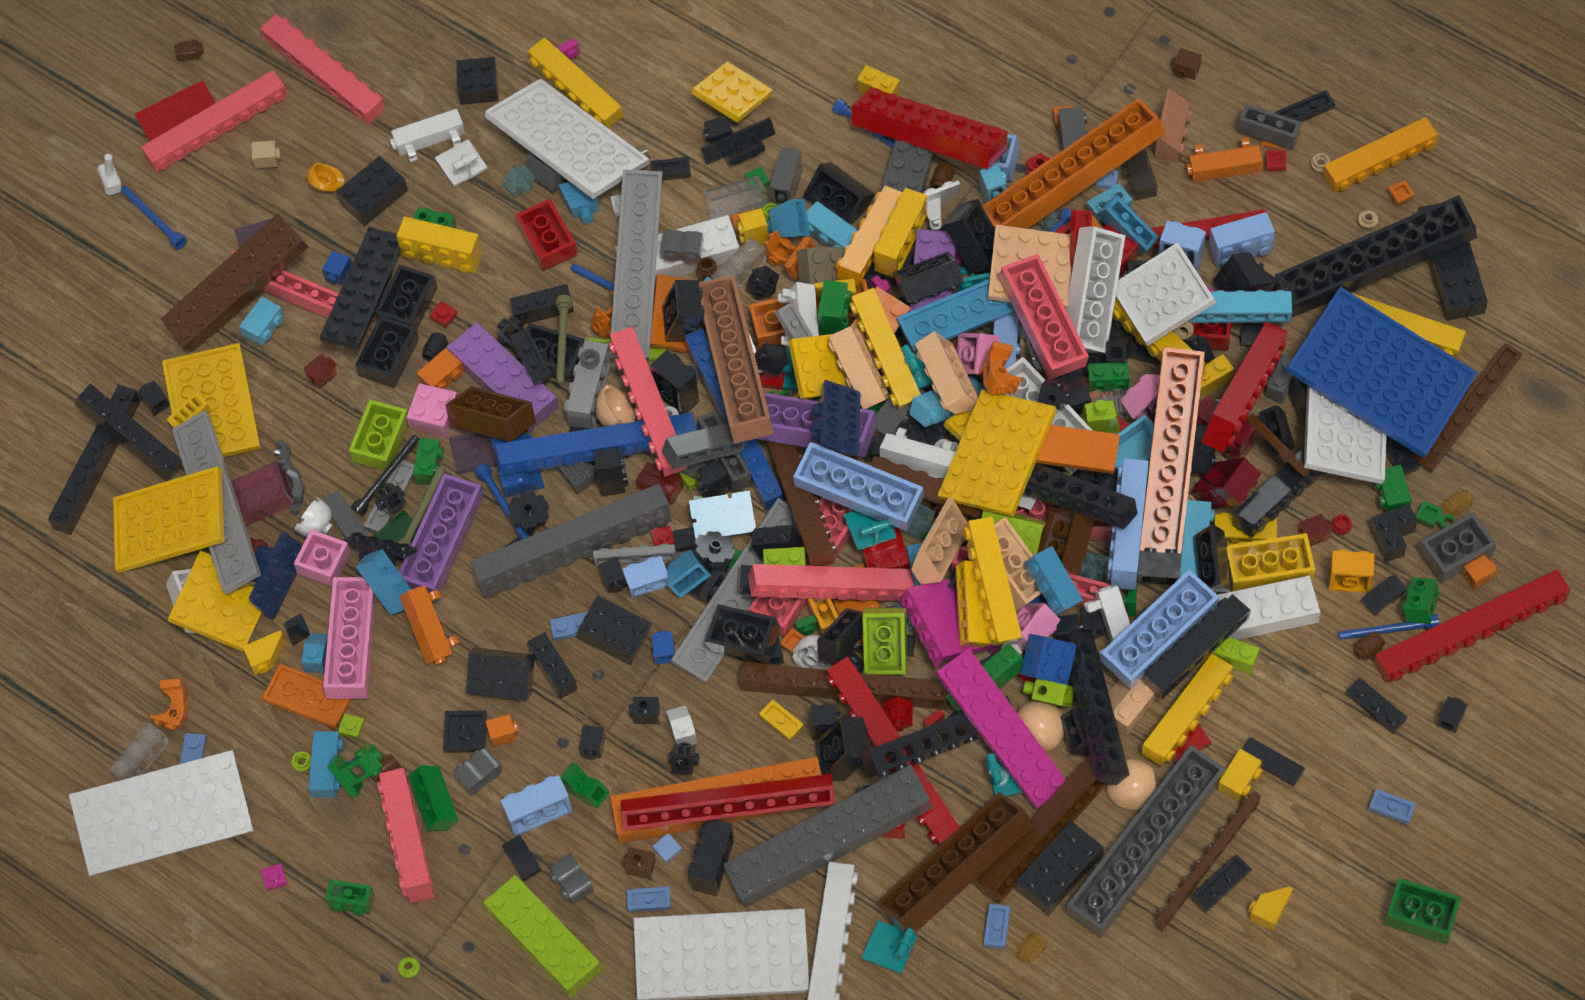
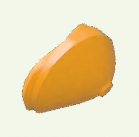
M315 163L307 172V180L310 186L318 191H337L344 185L343 174L332 166Z

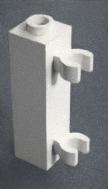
M456 108L392 130L393 138L390 139L393 150L397 149L399 156L407 154L411 163L418 160L416 150L448 139L452 140L454 147L461 143L459 136L465 134Z
M796 282L790 289H782V294L778 293V302L791 303L793 301L812 335L819 336L815 285ZM785 332L786 337H781V344L789 346L788 340L790 338Z
M900 427L896 435L886 434L880 446V457H885L898 465H907L915 471H924L929 475L945 478L955 455V452L951 449L953 442L945 440L942 448L907 439V436H905L907 429Z
M1114 584L1095 590L1097 600L1084 603L1085 609L1088 612L1100 609L1110 643L1130 626L1119 587ZM1104 649L1099 650L1100 657Z

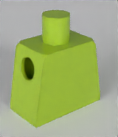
M1098 400L1096 403L1084 405L1080 417L1093 431L1112 434L1121 432L1114 401Z
M1036 679L1035 683L1026 681L1023 692L1031 694L1034 700L1072 708L1075 695L1074 687Z

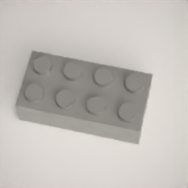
M585 340L584 346L579 349L578 359H580L584 350L594 349L600 355V363L594 368H585L579 360V364L575 365L573 372L575 379L574 382H570L569 400L566 399L564 411L567 412L566 420L569 422V426L592 429L595 428L597 420L595 411L596 397L602 388L606 386L612 361L609 358L608 344Z

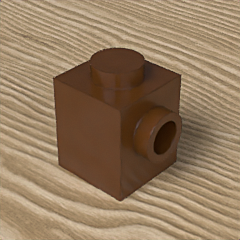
M1180 48L1178 54H1174L1171 61L1173 74L1181 78L1195 80L1201 67L1202 54Z
M629 848V852L624 855L622 862L626 874L651 879L656 862L655 853Z

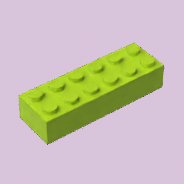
M516 875L483 902L486 912L569 998H572L602 971L600 962Z

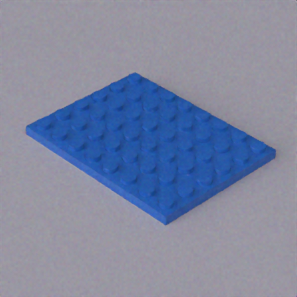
M1341 286L1285 370L1423 458L1430 451L1478 373Z

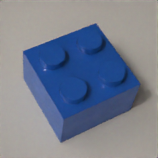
M1030 634L1020 674L1068 685L1077 645Z

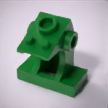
M367 743L365 747L358 749L354 753L355 757L349 761H344L340 754L337 753L331 757L327 765L328 769L351 798L359 795L363 787L362 780L369 776L375 777L382 771L381 767H383L381 759L383 755L376 749L375 744L370 745ZM359 764L364 771L355 774L351 768Z

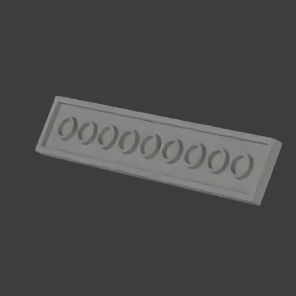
M623 169L611 334L633 327L645 359L649 360L663 173L662 171ZM611 351L609 352V358H617L615 353L611 354Z
M204 410L173 428L172 431L186 475L216 466L222 469L225 542L210 546L209 549L224 593L229 594L261 576L210 414Z
M778 498L759 528L792 525L798 534L788 504ZM752 538L671 659L672 664L706 684L725 655L710 651L705 643L717 605L720 604L749 611V607L757 597L745 598L737 594L738 570L740 566L764 564V559H759L751 546Z

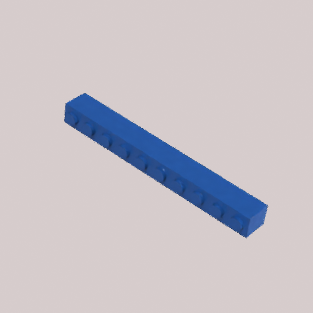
M702 328L685 335V345L722 423H729L710 342ZM757 439L746 441L743 452L740 455L751 472V483L766 512L773 507L778 498L784 501L783 493Z
M693 412L669 416L676 436L689 431H697ZM641 420L495 444V459L499 475H513L517 472H532L541 468L550 469L560 465H573L574 463L584 461L592 462L595 460L594 451L618 448L619 455L627 456L638 452H650L648 446L650 439L643 434L641 426L644 424Z

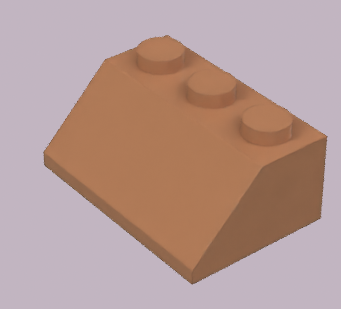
M1167 89L1160 120L1166 134L1156 140L1155 158L1178 162L1179 156L1184 155L1185 144H1183V139L1188 137L1189 127H1186L1187 122L1191 123L1193 111H1189L1190 103L1172 89Z

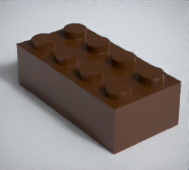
M470 386L446 404L450 426L502 439L507 442L515 440L516 437L536 423L532 402Z

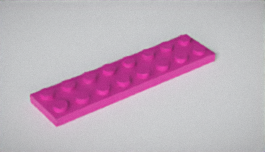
M968 648L935 674L1034 809H1037L1053 796L1066 779Z

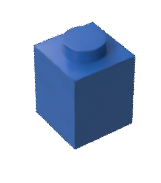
M332 251L322 268L326 281L331 284L343 285L352 265L350 257Z
M659 631L652 634L655 665L671 663V659L675 655L672 632Z

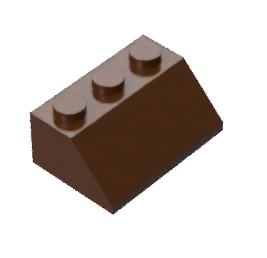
M1050 507L1038 553L1052 546L1067 573L1079 576L1095 519L1067 508Z

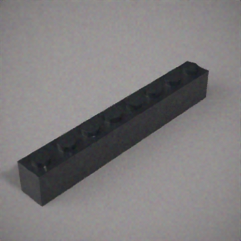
M118 384L110 399L132 418L141 402L136 390ZM98 424L48 517L54 530L71 535L120 443Z

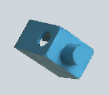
M571 182L559 184L561 197L572 218L581 217L583 223L592 222L594 220L593 213L599 211L598 196L592 199Z
M791 199L770 209V220L766 221L768 232L772 231L773 234L777 230L781 237L810 236L804 199Z
M688 550L687 552L680 553L677 559L668 565L667 584L681 598L710 577L711 574L705 565L700 563L695 557L694 552Z

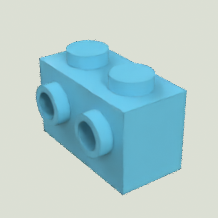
M998 165L991 166L989 169L979 170L980 193L985 204L1007 189L1006 174L1000 170Z
M1120 183L1087 201L1086 211H1092V216L1097 219L1102 227L1106 223L1097 213L1108 200L1118 195L1132 209L1133 200Z
M261 297L239 326L242 336L262 346L265 341L271 338L274 329L282 323L284 319L282 308Z

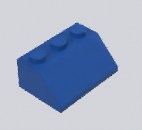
M522 433L513 441L531 439L532 436L531 434ZM490 437L495 454V444L506 443L507 441ZM540 469L532 472H517L513 475H500L505 498L520 495L522 492L545 488Z

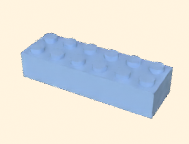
M812 442L809 443L793 476L794 485L798 488L880 521L887 519L890 525L908 531L924 497L922 486Z
M1125 458L1123 466H1119L1116 492L1134 498L1138 514L1125 529L1116 526L1112 527L1107 579L1111 580V585H1117L1121 589L1135 590L1149 461Z
M1189 569L1101 652L1100 661L1131 689L1145 675L1144 673L1149 666H1155L1163 653L1166 651L1170 652L1177 640L1186 637L1189 630L1195 624L1198 625L1209 611H1213L1217 607L1219 596Z

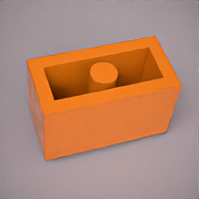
M445 348L416 374L420 384L447 389L448 385L462 376L464 369L462 362Z

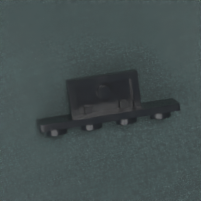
M771 118L763 119L701 147L704 162L708 165L725 158L732 166L741 163L745 159L759 155V153L766 150L761 140L775 135Z
M361 532L352 533L351 536L343 539L345 542H348V545L358 547L360 561L365 555L383 549L396 567L395 556L406 558L417 552V547L409 546L407 543L400 544L389 539H379L377 536H366Z

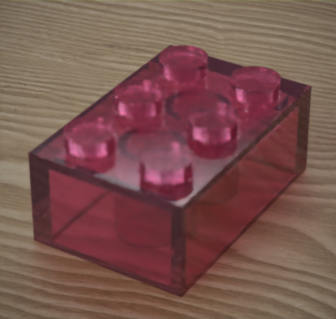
M277 461L231 481L245 526L296 504L292 498V491L285 471L282 470Z

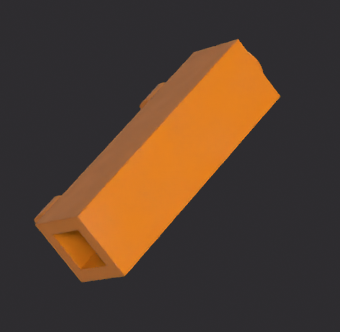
M1249 137L1241 138L1240 148L1204 153L1202 144L1194 145V155L1189 156V164H1186L1187 175H1191L1192 182L1262 172L1263 160L1259 145L1250 147Z
M425 585L403 593L399 598L426 665L433 662L435 665L446 662V657L452 654L450 647L460 642L457 635L446 639L432 601L441 597L439 590L428 593Z

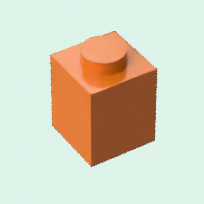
M1484 554L1463 567L1462 576L1474 591L1494 579L1496 566Z
M510 714L486 721L493 747L517 740L515 733L519 732L516 720L511 721Z

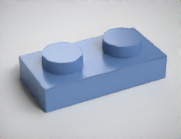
M587 612L550 620L554 641L576 637L578 628Z
M185 733L180 764L204 758L207 742L206 735Z
M1376 789L1368 810L1409 825L1416 803Z
M669 886L627 890L628 912L671 909Z
M989 904L984 947L1005 949L1010 906Z

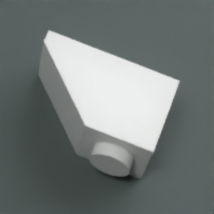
M686 705L667 710L666 714L675 743L697 744L696 733Z

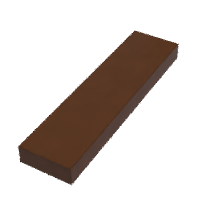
M1254 414L1247 418L1300 474L1306 477L1310 473V470L1304 468V464Z

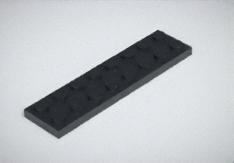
M368 228L320 334V341L359 350L401 254L396 233Z

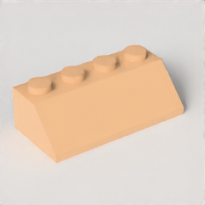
M854 324L829 336V346L833 352L836 351L839 357L837 363L840 369L845 370L848 376L845 379L849 388H853L861 394L860 407L862 406L863 409H867L889 398L890 394L883 385L881 375L874 364L857 325Z
M933 331L915 343L918 349V352H916L918 358L926 366L924 368L929 378H932V387L941 397L940 404L945 410H949L954 414L973 411L978 395L953 343L936 331Z
M948 497L913 563L911 570L921 585L942 581L965 539L963 528L967 521L952 497Z
M1004 517L994 525L1015 610L1017 611L1040 595L1041 592L1024 563L1033 554L1007 518Z
M1145 675L1131 689L1119 679L1108 692L1118 731L1125 736L1131 732L1159 697L1144 683Z

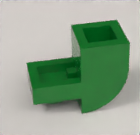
M573 762L560 778L567 786L566 790L586 805L597 809L610 793L598 779L589 777L578 764Z

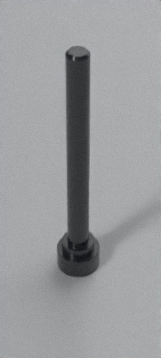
M413 435L363 498H359L358 501L355 500L350 507L355 512L364 516L368 511V503L374 497L373 493L377 491L380 485L387 481L419 441L418 436Z

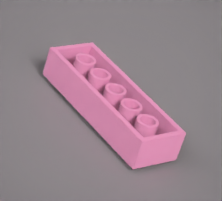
M333 577L323 684L327 699H368L376 594L363 577Z

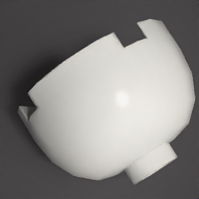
M317 497L301 517L302 522L300 524L297 523L294 530L306 538L310 530L326 535L332 527L330 523L332 519L330 507Z
M808 635L796 644L792 657L798 667L827 670L832 666V664L818 660L817 639L820 636Z

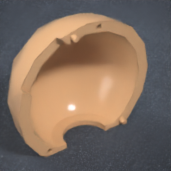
M613 385L604 386L598 393L595 401V411L599 422L603 426H611L637 421L635 410L625 394Z
M1035 700L1021 706L1017 711L1019 717L1045 752L1058 746L1065 734L1061 723V716L1063 714L1058 707L1051 703Z
M1127 759L1126 762L1130 775L1117 786L1107 784L1106 791L1109 798L1117 806L1126 810H1140L1156 791L1154 770L1150 764L1142 760Z

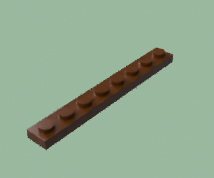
M1507 343L1503 345L1461 399L1426 457L1423 458L1419 455L1416 457L1420 466L1431 473L1434 471L1522 357L1520 351Z
M1254 791L1251 796H1245L1240 804L1242 806L1238 812L1234 811L1228 820L1230 822L1226 828L1222 827L1216 836L1218 838L1214 844L1210 843L1204 852V858L1202 860L1198 859L1193 865L1192 874L1190 876L1186 875L1179 885L1181 887L1177 893L1173 892L1167 901L1169 903L1165 909L1161 908L1156 914L1157 929L1162 932L1165 930L1260 804V794Z

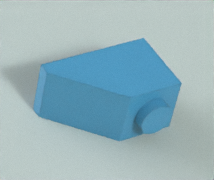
M310 633L304 643L301 660L305 672L325 673L328 634Z

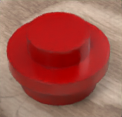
M1341 514L1333 518L1331 526L1334 532L1343 535L1351 531L1352 521L1347 515Z

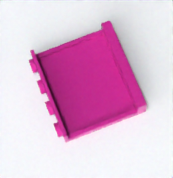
M949 579L907 588L901 598L902 606L906 608L911 623L917 630L920 641L924 644L928 656L936 668L940 666L943 660L955 658L968 648L972 653L989 650L992 655L1000 651L1003 645L993 646L992 642L983 648L960 647L957 592L947 587Z

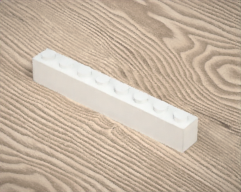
M829 862L808 1000H840V993H837L838 986H842L843 973H840L841 965L845 966L846 953H843L844 945L848 946L849 933L846 932L847 925H851L852 913L849 912L850 905H854L855 893L852 892L853 885H857L858 873L855 872V867L851 864Z

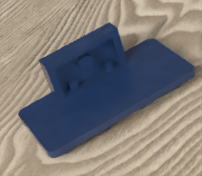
M829 380L823 382L822 398L811 409V415L813 416L810 431H812L813 441L821 442L823 446L853 456L859 453L861 397L859 391Z
M281 532L274 547L258 546L255 557L261 576L246 584L254 586L249 596V601L271 620L275 619L297 575L294 562L302 548L287 532Z

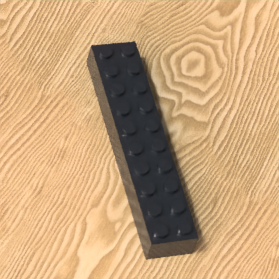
M1460 195L1275 274L1279 290L1291 291L1292 317H1295L1330 302L1340 286L1349 292H1353L1476 239V226Z

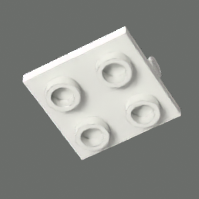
M469 140L435 157V160L454 187L488 169Z
M949 181L940 188H930L924 191V194L927 195V217L930 222V230L938 231L941 228V203L957 198L960 186L959 181Z

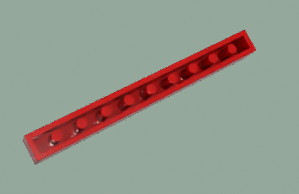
M1557 569L1375 654L1374 664L1385 683L1390 681L1396 682L1409 672L1415 673L1428 663L1432 665L1445 655L1451 656L1464 646L1471 647L1481 638H1490L1498 630H1507L1513 623L1518 621L1524 622L1537 612L1543 613L1554 604L1560 605L1568 599L1570 588Z
M848 656L827 669L829 676L826 679L832 688L837 687L840 692L837 696L842 704H848L850 707V716L864 717L865 725L868 729L867 739L870 738L874 744L871 748L900 738V735ZM903 748V752L907 756V751ZM885 755L886 760L890 763L889 757ZM913 761L909 762L907 765H912L934 807L917 816V819L923 827L926 825L930 830L928 836L934 845L938 843L940 846L960 827L919 764L914 765ZM895 768L889 770V771H890V774H891V773H893V774L896 773Z
M832 774L621 800L624 830L833 805L835 804Z

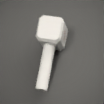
M106 154L104 156L105 163L97 168L98 177L105 193L113 195L121 192V181L113 165L112 155Z

